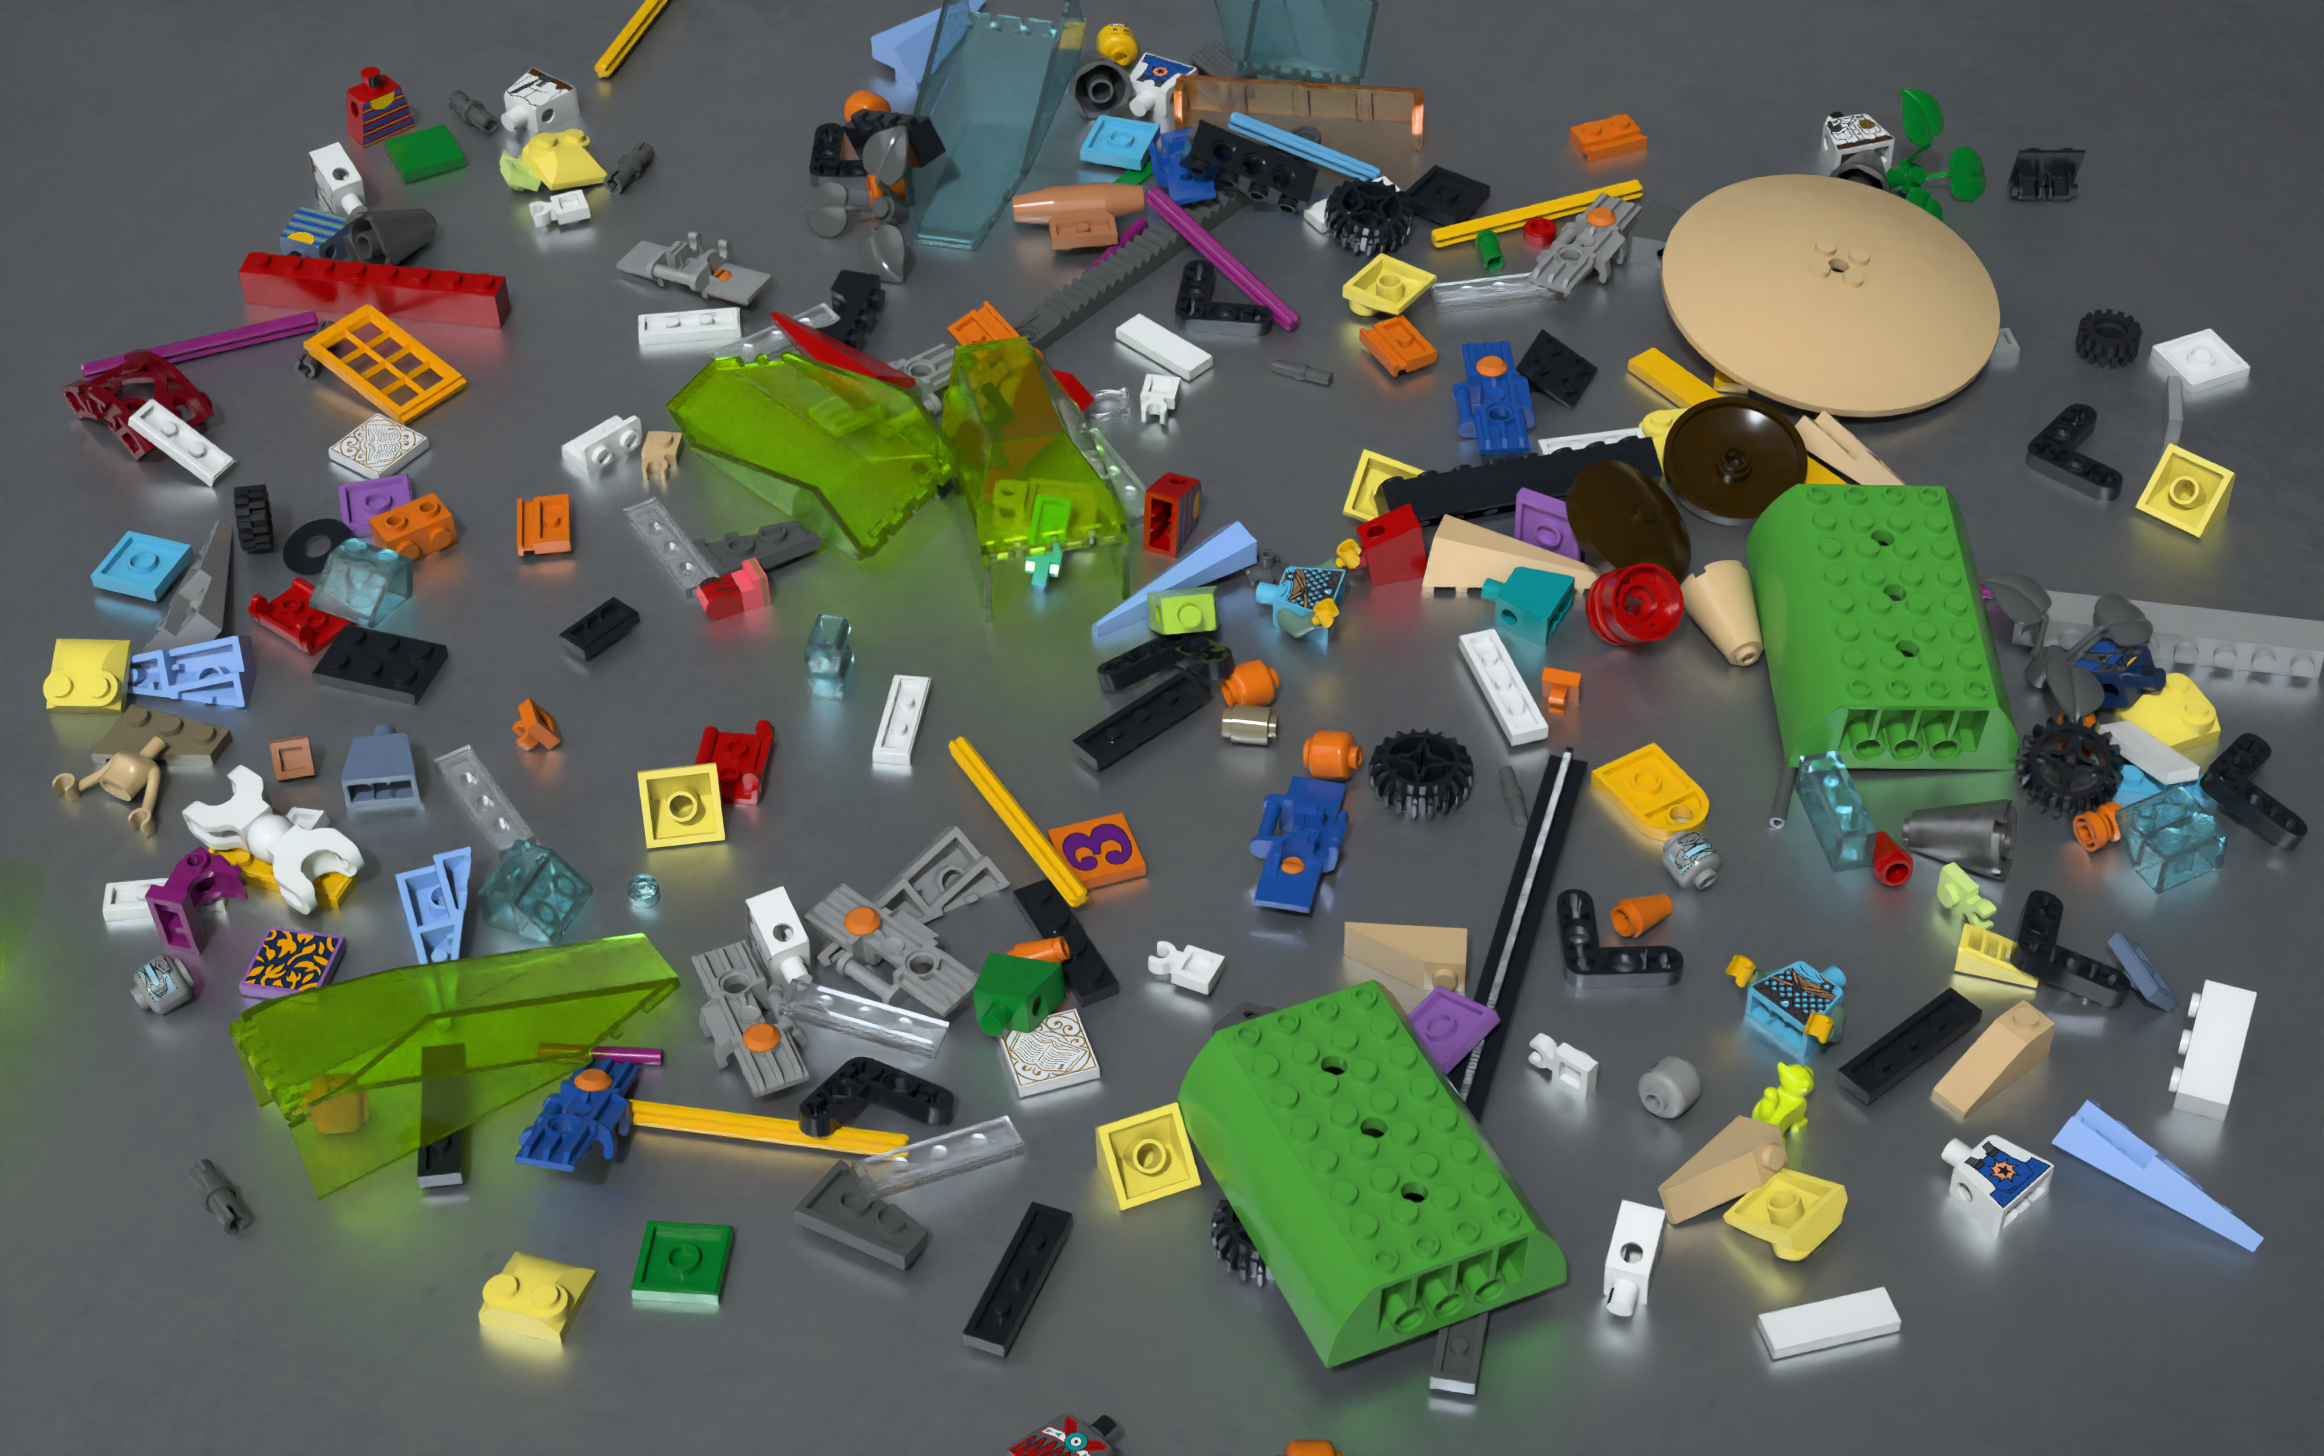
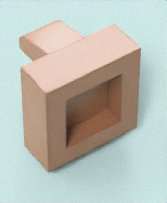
M309 735L270 740L269 745L276 781L315 775L316 770Z

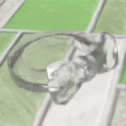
M1125 387L1121 388L1120 391L1109 389L1095 392L1091 395L1095 400L1084 410L1086 417L1094 422H1107L1120 415L1123 416L1124 421L1131 420L1129 392ZM1103 400L1121 402L1119 406L1108 413L1097 414L1092 411L1093 407Z

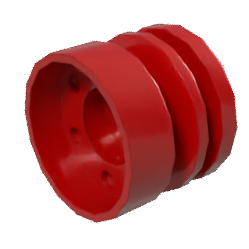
M1638 563L1606 572L1592 583L1586 596L1585 613L1590 628L1601 640L1612 646L1628 647L1667 637L1677 627L1683 614L1684 597L1678 581L1670 571L1657 564Z

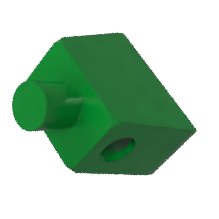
M990 952L973 990L977 1022L980 1023L981 1029L990 1036H999L1004 1029L1026 1033L1033 1031L1066 998L1062 964Z

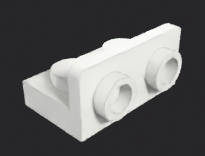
M615 415L561 446L562 456L579 470L590 476L644 444L640 419L633 415L623 420Z

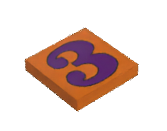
M1122 812L1047 830L1048 841L1087 890L1146 875V864Z

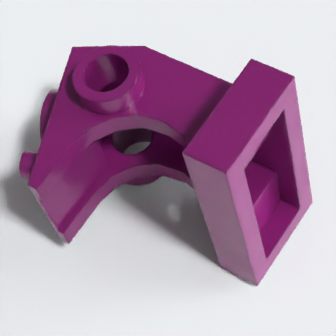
M200 846L178 862L164 886L151 885L145 895V899L164 948L201 955L207 942L197 917L199 909L203 905L215 903L219 897H229L243 901L248 900L245 889L247 883L240 875L243 871L239 865L235 864L232 867L222 855L216 854L214 856Z

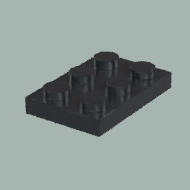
M346 624L312 671V676L315 684L416 705L448 658L446 645Z

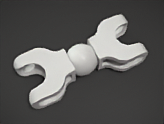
M243 765L237 766L226 775L231 780L234 793L229 801L215 806L195 801L182 811L189 830L208 847L216 850L242 848L249 853L252 852L258 860L272 863L274 878L280 886L283 900L306 915L320 905V902L316 900L315 889L312 884L317 877L329 872H338L347 877H352L365 866L357 846L336 829L317 828L305 830L297 824L293 825L288 818L273 814L272 802L266 793L262 778Z

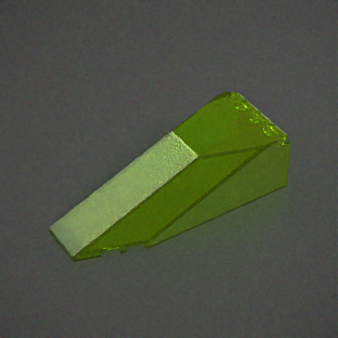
M1025 336L956 346L940 424V436L985 623H993L990 563L1016 559V550L1022 551L1023 558L1053 553V544H1058L1060 552L1090 547L1089 539L1095 538L1097 546L1108 545L1122 601L1130 596V541L1127 534V520L1121 501L1079 406Z
M783 351L779 356L782 360L770 361L765 353L758 354L755 357L756 362L745 363L740 356L713 358L665 404L696 455L849 558L862 562L866 557L871 559L889 541L887 535L894 536L914 516L912 510L919 511L938 492L937 485L944 486L961 468L959 465L960 461L957 459L960 453L915 391L788 351Z
M640 933L393 968L263 1001L240 1012L241 1018L230 1024L228 1033L258 1107L261 1108L274 1101L285 1119L293 1121L288 1124L289 1130L315 1196L318 1200H321L588 1065L593 1061L590 1053L591 1050L609 1035L618 1040L624 1034L623 1023L640 1009L646 1014L651 1012L677 990L681 984L679 977L646 936Z

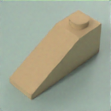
M1345 922L1344 956L1423 990H1434L1439 985L1453 992H1464L1468 928Z
M2023 999L1995 1019L1932 1090V1095L1960 1117L1966 1118L2049 1056L2056 1023Z
M1741 1115L1735 1118L1658 1187L1668 1222L1676 1225L1763 1186L1789 1162L1779 1126Z

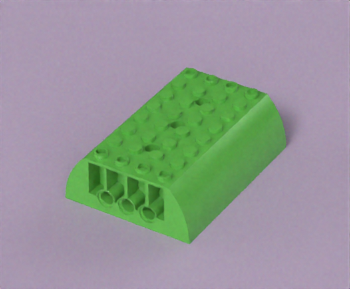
M1796 484L1773 501L1754 524L1748 536L1745 549L1787 768L2015 770V766L2019 762L2016 758L2017 750L2020 749L2018 735L1964 517L1959 504L1945 486ZM1888 595H1895L1901 600L1894 601ZM1900 651H1908L1914 657H1906Z
M1370 980L1220 1029L1204 1045L1188 1069L1177 1097L1184 1126L1326 1369L1566 1282V1259L1560 1246L1391 991L1379 982ZM1367 1129H1377L1384 1135L1374 1138L1362 1132ZM1417 1193L1422 1195L1425 1200L1415 1203L1404 1199L1403 1195Z

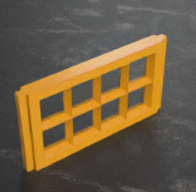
M365 304L303 342L304 348L308 350L312 357L390 418L404 426L467 387V381L459 372L372 305ZM370 323L383 332L366 344L353 335ZM391 338L402 347L401 350L386 359L373 351L374 348ZM344 339L349 340L358 347V349L341 359H338L328 351L329 348ZM364 354H367L378 364L359 375L347 366ZM412 354L423 364L404 375L393 364ZM385 369L398 378V380L382 390H378L368 382L369 379ZM431 369L443 380L425 391L413 380ZM407 385L418 396L404 405L399 406L387 397Z

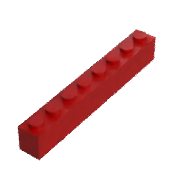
M250 252L238 271L245 302L251 305L351 314L367 304L369 306L372 305L387 318L501 329L511 309L505 276L487 273H465L455 270L444 271L423 267L413 268L391 264L362 263L360 261L350 262L330 260L328 258L318 259L298 257L296 255H276L265 252Z

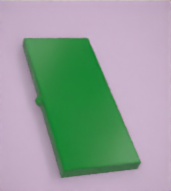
M1146 161L1141 171L1133 169L1126 171L1125 174L1113 183L1141 185L1154 175L1151 163Z

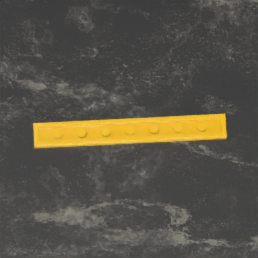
M1655 347L1628 360V370L1680 408H1689L1709 399L1724 397ZM1807 455L1808 465L1804 484L1849 485Z

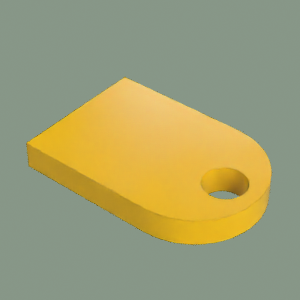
M1655 742L1591 772V783L1641 833L1650 838L1667 842L1674 834L1683 830L1701 832L1707 823L1709 800L1706 793ZM1682 817L1688 819L1689 822L1678 823L1673 818Z

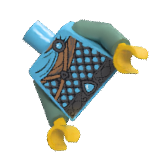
M1347 539L1343 541L1336 550L1339 557L1335 555L1321 565L1313 567H1287L1279 585L1259 582L1255 601L1258 604L1273 606V625L1276 628L1285 630L1297 639L1307 637L1322 643H1328L1345 600V566L1353 569L1360 563L1358 555L1361 553V549L1355 540Z
M1739 954L1734 955L1725 973L1735 976V982L1739 987H1749L1745 1010L1746 1016L1803 1058L1807 1057L1819 1043H1834L1841 1039L1846 1020V1012L1843 1008L1845 993L1842 988L1847 982L1845 975L1839 968L1830 966L1822 973H1819L1804 961H1796L1787 967L1760 970L1747 957Z

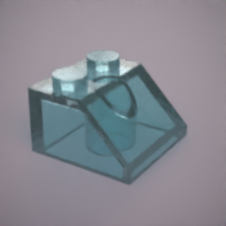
M350 537L329 554L309 600V607L373 629L413 596V558L398 554L391 549H384L369 544L362 539Z

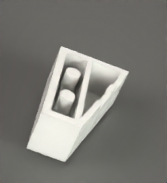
M2210 980L2205 981L2202 994L2193 992L2187 1017L2195 1018L2193 1030L2184 1029L2178 1054L2186 1056L2183 1069L2174 1067L2168 1089L2169 1092L2176 1093L2174 1109L2224 1122L2257 992Z

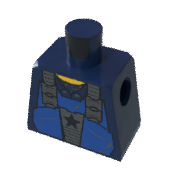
M2102 637L2073 665V667L2086 668L2101 683L2105 698L2099 708L2130 707L2147 690L2161 691L2166 683L2165 670L2154 666L2151 652L2146 646L2124 647L2118 645L2110 638Z

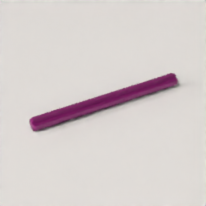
M1154 186L1151 190L1148 189L1146 191L1145 201L1257 305L1269 308L1272 312V318L1283 329L1291 332L1294 328L1297 329L1299 327L1300 316L1163 190Z
M310 311L146 350L158 354L171 364L316 331L319 323L315 312ZM124 355L83 364L81 370L84 380L91 381L126 362Z

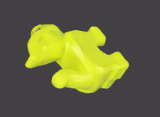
M1779 1062L1777 1070L1781 1085L1777 1089L1771 1086L1765 1088L1763 1098L1752 1111V1119L1779 1126L1785 1144L1786 1140L1783 1135L1788 1127L1790 1131L1799 1132L1807 1126L1808 1119L1804 1116L1807 1107L1805 1096L1814 1089L1815 1085L1814 1073L1808 1066H1801L1799 1064L1785 1065Z

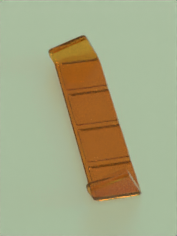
M1180 75L1179 78H1176L1174 87L1175 130L1186 128L1190 110L1231 113L1237 111L1245 115L1248 113L1288 115L1307 119L1310 117L1355 119L1358 122L1413 123L1412 152H1418V148L1422 149L1425 128V92H1422V89Z

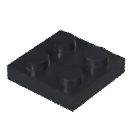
M1434 165L1404 194L1405 199L1411 200V209L1414 214L1439 222L1444 226L1463 222L1490 197V186Z

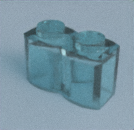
M818 614L805 646L804 661L810 670L807 678V688L813 699L840 702L854 667V655L848 646L851 639V627L844 616Z

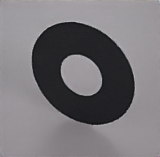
M318 519L301 526L285 543L283 560L286 566L299 574H316L330 569L347 554L352 542L350 529L343 522L335 519ZM324 535L331 540L329 550L319 557H308L303 551L305 543L314 536Z

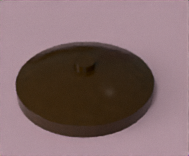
M1727 396L1700 402L1679 416L1667 435L1662 463L1664 476L1670 490L1688 510L1705 520L1717 524L1751 526L1756 523L1761 514L1780 495L1796 484H1804L1808 459L1806 447L1800 433L1782 413L1757 400Z
M1615 460L1594 461L1585 466L1572 478L1567 488L1565 500L1569 524L1583 551L1603 573L1638 563L1657 564L1670 571L1677 581L1686 573L1691 559V544L1686 525L1673 501L1655 481L1635 467Z

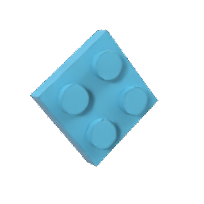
M1099 115L1080 148V161L1141 171L1150 155L1149 144L1152 142L1156 143L1160 137V124Z
M128 530L91 574L93 586L157 602L194 557L193 549L189 544Z

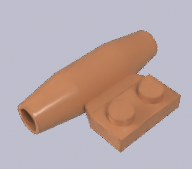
M1097 182L1051 186L1012 196L1014 223L1048 225L1052 250H1071L1091 246L1105 247L1118 244L1115 219L1144 212L1143 186Z

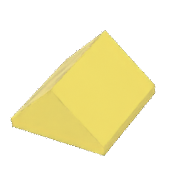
M2169 443L2135 508L2201 539L2227 513L2236 474Z
M716 762L638 771L647 849L725 840L722 793Z
M1172 1102L1095 1127L1097 1167L1119 1210L1122 1211L1201 1185L1178 1102Z

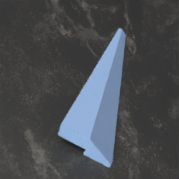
M958 0L872 36L873 58L894 68L896 80L916 90L920 89L923 78L927 74L931 75L934 72L935 63L940 58L944 59L963 36L965 26L968 23L972 24L975 21L978 10L987 6L986 0Z
M1239 521L1219 528L1093 623L1092 631L1097 637L1148 618L1147 592L1195 588L1256 564L1257 541Z
M236 635L170 650L162 649L131 656L128 693L238 708L249 707L257 673L250 636Z
M470 847L433 855L434 865L395 875L438 1034L447 1032L452 1026L472 861Z
M2092 1097L2087 1099L2080 1110L2071 1116L2051 1142L2252 1252L2255 1251L2265 1238L2260 1232H2257L2238 1218L2229 1207L2221 1205L2206 1194L2203 1186L2157 1149L2151 1147L2131 1132L2127 1125L2121 1121L2118 1122L2101 1109L2102 1105Z

